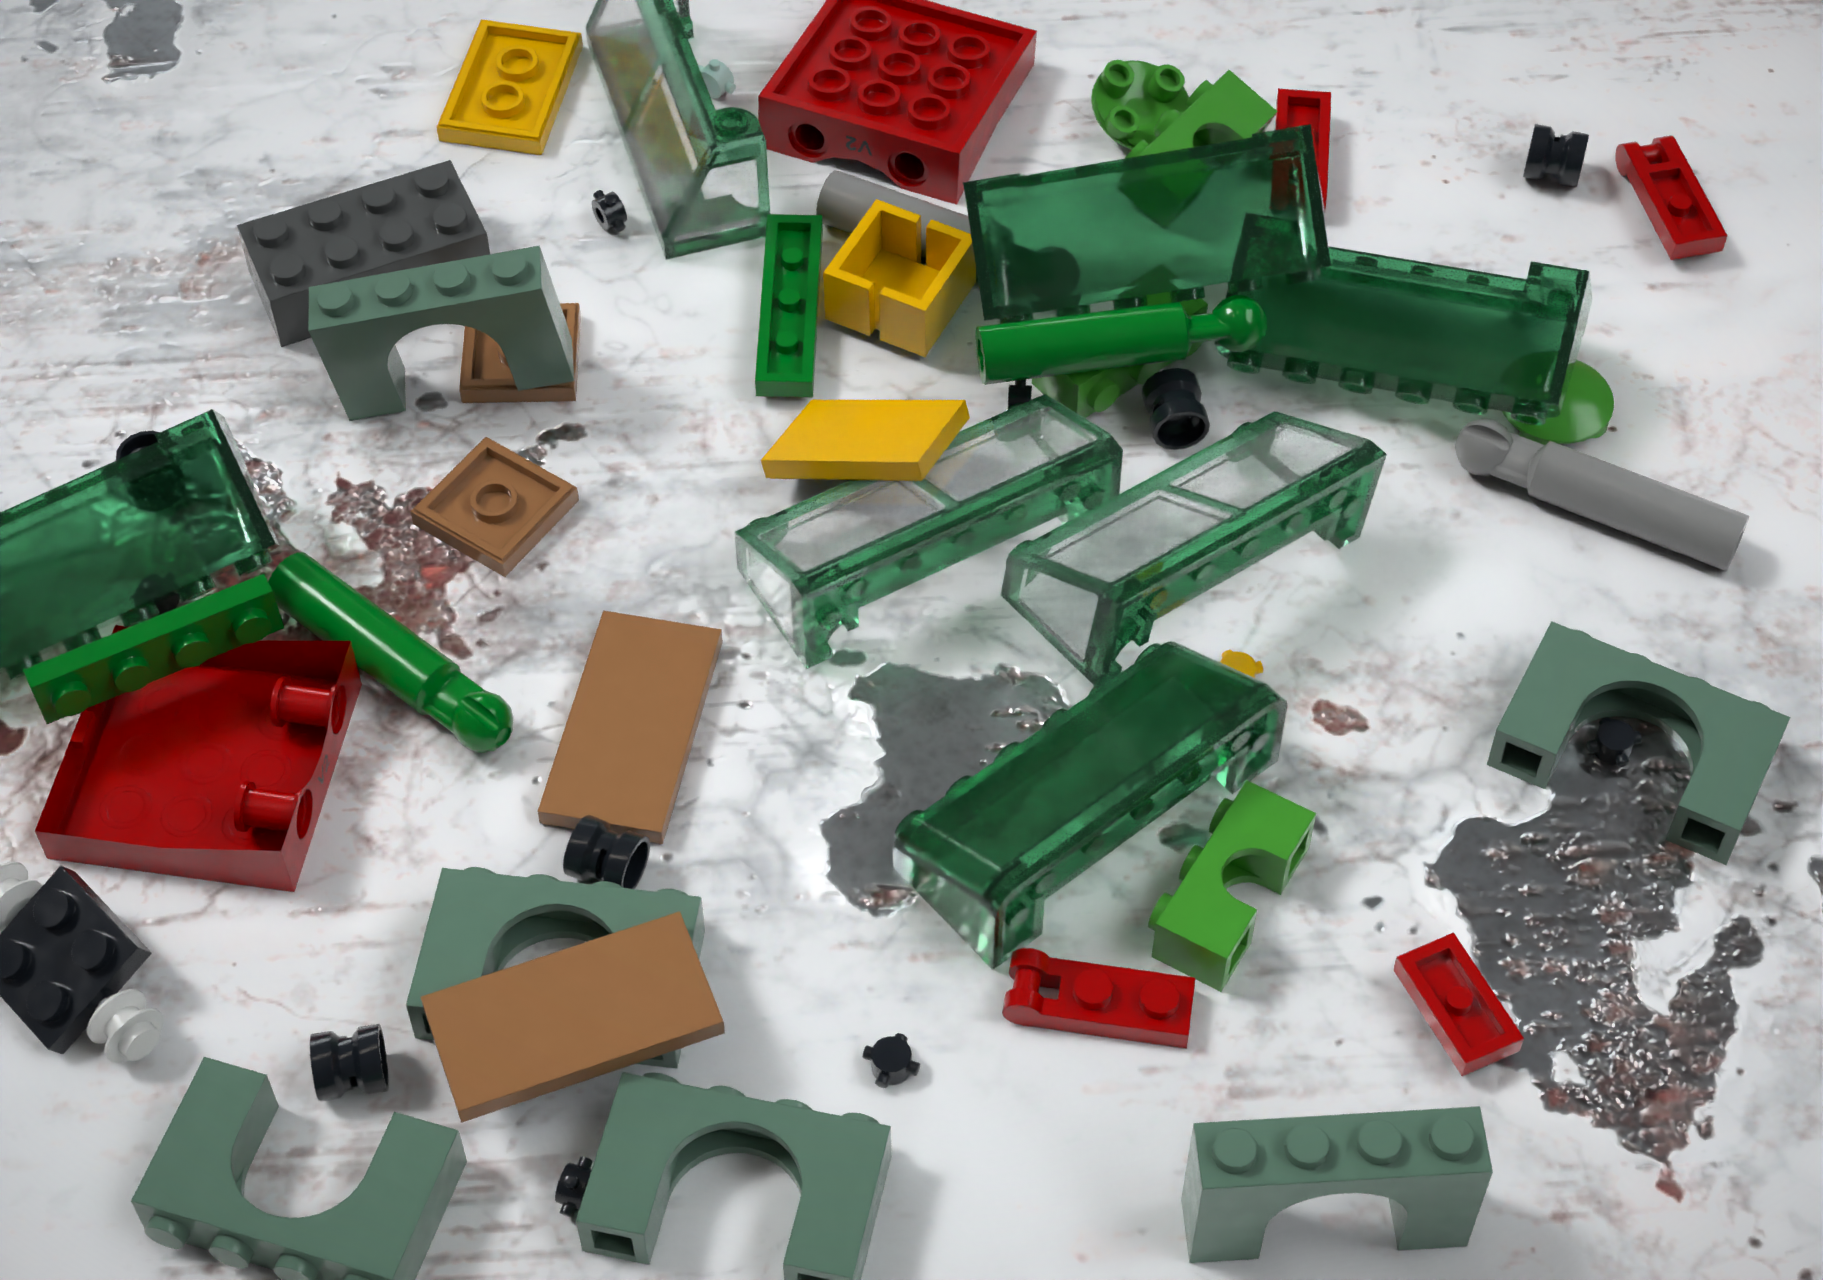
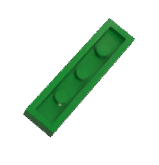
M767 214L755 372L756 396L813 397L823 240L822 215Z
M261 574L23 669V672L46 724H49L67 716L77 715L91 706L123 693L139 690L148 683L185 668L198 666L212 657L244 644L260 641L267 635L284 629V624L273 590L265 574Z

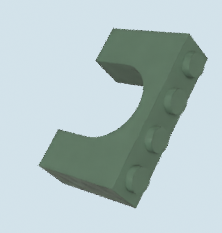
M540 245L309 287L308 331L349 421L406 411L405 367L395 344L408 333L431 325L455 324L477 329L494 339L505 355L518 391L575 381L572 337Z
M1551 621L1496 729L1487 765L1546 789L1570 739L1586 724L1601 718L1616 716L1631 717L1649 722L1664 730L1679 744L1685 753L1690 767V781L1678 805L1665 840L1727 865L1791 717L1771 710L1760 702L1749 701L1714 687L1703 679L1689 677L1654 663L1643 655L1630 653L1592 638L1581 630L1570 629Z
M469 867L464 870L442 868L406 1003L414 1036L419 1039L434 1040L423 1009L421 996L503 970L516 954L544 940L573 938L588 942L680 911L697 956L700 959L705 934L702 899L699 896H690L676 889H661L654 892L628 889L607 881L583 884L559 881L552 876L544 874L521 877L496 874L491 870L481 867ZM682 1048L636 1064L678 1069Z
M204 1057L131 1200L145 1229V1234L153 1241L169 1248L182 1249L186 1243L209 1250V1253L215 1259L235 1268L244 1269L248 1267L249 1263L272 1269L282 1280H415L467 1163L459 1130L394 1112L364 1178L345 1200L327 1211L312 1216L287 1218L271 1215L256 1208L244 1197V1186L248 1170L279 1108L268 1076Z
M622 1072L576 1218L582 1251L650 1265L669 1198L680 1179L693 1167L709 1158L730 1153H745L760 1156L777 1164L792 1178L801 1194L783 1261L784 1280H861L892 1157L891 1126L880 1124L876 1119L862 1113L850 1112L839 1116L814 1111L808 1105L792 1099H780L776 1102L746 1097L742 1092L727 1086H713L705 1089L680 1084L673 1077L662 1073L650 1072L640 1076Z
M1480 1106L1193 1123L1181 1197L1189 1263L1259 1259L1266 1226L1276 1214L1305 1200L1344 1193H1364L1389 1198L1398 1251L1466 1247L1493 1173Z

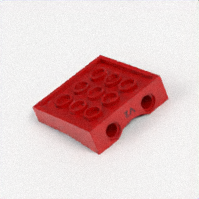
M826 0L758 95V147L811 163L831 157L858 160L882 171L901 189L957 205L998 122L1034 66L1037 31L927 0Z
M115 625L112 634L128 627ZM260 640L244 644L212 657L198 666L185 668L148 683L139 690L123 693L81 712L35 829L46 858L295 892L362 686L351 641Z

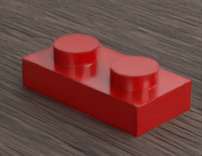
M1454 932L1396 957L1393 971L1462 1077L1521 1050L1524 1037Z

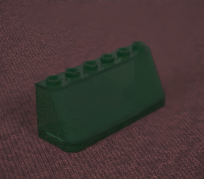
M1311 124L1252 134L1251 138L1030 175L1016 173L963 182L984 321L999 319L1000 324L1034 320V313L1056 310L1057 317L1091 313V304L1110 301L1113 302L1114 310L1147 306V295L1170 292L1171 303L1206 298L1204 286L1227 283L1229 294L1263 289L1262 277L1285 274L1287 285L1321 280L1320 268L1332 266L1314 130Z
M1246 214L1226 298L1232 295H1243L1256 301L1266 313L1267 330L1265 336L1256 347L1244 352L1229 351L1216 341H1214V345L1219 354L1228 359L1227 366L1243 373L1257 374L1260 373L1261 368L1282 371L1283 377L1298 383L1313 384L1317 378L1338 381L1339 387L1354 393L1370 394L1373 388L1393 391L1397 398L1409 403L1428 404L1430 398L1453 402L1452 406L1455 409L1465 413L1483 415L1487 413L1488 409L1510 412L1512 419L1525 424L1544 425L1547 418H1554L1560 415L1587 326L1593 301L1590 271L1531 261L1527 279L1313 244L1309 243L1302 223Z
M213 409L155 434L158 440L157 443L0 512V674L7 672L10 680L25 676L23 669L43 662L41 655L61 646H64L66 652L101 639L102 636L99 629L119 620L127 628L151 619L160 614L156 603L176 594L179 595L182 603L202 596L217 588L212 578L235 568L238 576L241 577L273 562L269 552L279 547V543L235 438L223 415Z
M1168 641L1162 645L1154 643L1148 646L1138 656L1135 663L1115 677L1109 675L1101 679L1092 688L1089 695L1070 709L1061 708L1055 711L1044 722L1040 730L1023 742L1015 741L1005 746L995 757L993 763L973 777L966 775L958 779L951 785L945 796L924 811L919 809L908 814L898 824L894 833L896 840L893 845V868L980 958L994 970L1008 960L1013 951L1024 948L1042 935L1044 902L1048 897L1214 776L1231 794H1234L1243 787L1246 780H1253L1276 763L1279 758L1288 706L1287 701L1267 683L1175 641Z

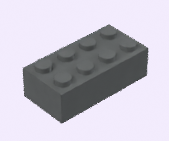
M451 160L237 225L249 273L281 347L311 338L308 331L309 287L490 254L487 232Z

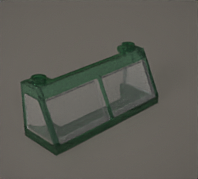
M597 0L585 26L587 44L665 259L766 237L767 214H770L766 139L758 119L751 112L736 107L715 110L688 39L694 38L689 0Z
M1043 394L1025 403L1014 404L1004 412L960 431L922 481L849 480L769 517L753 520L746 527L734 532L737 569L805 669H808L833 657V650L829 646L828 641L842 624L848 632L859 627L858 608L1056 517H1058L1067 530L1078 526L1079 519L1091 537L1117 526L1123 449L1110 433L1050 396Z
M1274 411L1253 423L1246 422L1240 425L1231 435L1033 541L1025 540L1018 544L1008 554L1000 595L1098 689L1121 675L1122 666L1115 659L1130 641H1134L1139 647L1149 642L1153 623L1158 618L1311 531H1314L1324 541L1328 539L1338 549L1360 538L1387 454L1370 439Z

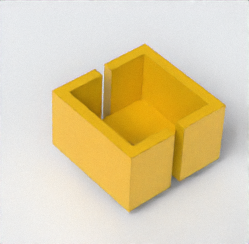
M876 199L823 272L825 319L868 336L872 334L874 329L880 330L881 341L926 357L976 283L977 236L931 219L926 226V265L920 264L921 215Z

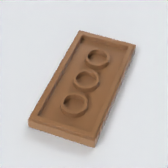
M603 610L537 811L541 824L575 829L584 816L591 815L607 821L610 824L611 830L620 834L631 830L647 836L652 843H664L723 643L722 629Z
M680 911L420 997L461 1123L725 1033L724 1021Z

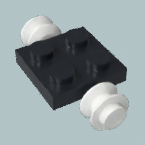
M19 862L0 864V997L48 1050L64 1054L87 1028V1035L91 1041L98 1044L106 1043L105 1055L111 1062L136 1061L147 1056L160 1040L164 1017L157 1009H145L146 997L141 991L128 989L119 992V990L152 954L151 951L75 871L60 865L46 883L42 885L36 880H28V870L23 864Z

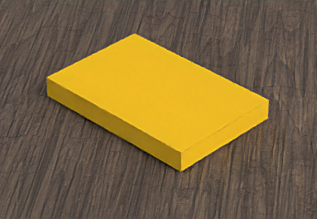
M481 19L436 127L439 141L542 155L583 48L582 34Z
M811 399L761 459V464L766 478L922 481L969 420L967 404L965 400Z

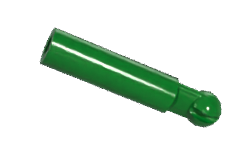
M1232 295L1222 299L1213 309L1212 313L1191 316L1188 315L1180 302L978 326L975 333L977 362L982 383L987 385L1185 360L1192 343L1216 341L1229 351L1244 352L1256 347L1265 336L1267 317L1262 306L1253 299L1243 295Z
M305 552L294 553L279 563L272 572L268 582L273 590L277 606L323 641H351L357 667L420 714L430 715L454 733L457 740L464 747L482 753L495 751L507 742L513 731V713L510 705L500 695L484 690L461 673L460 666L308 554Z

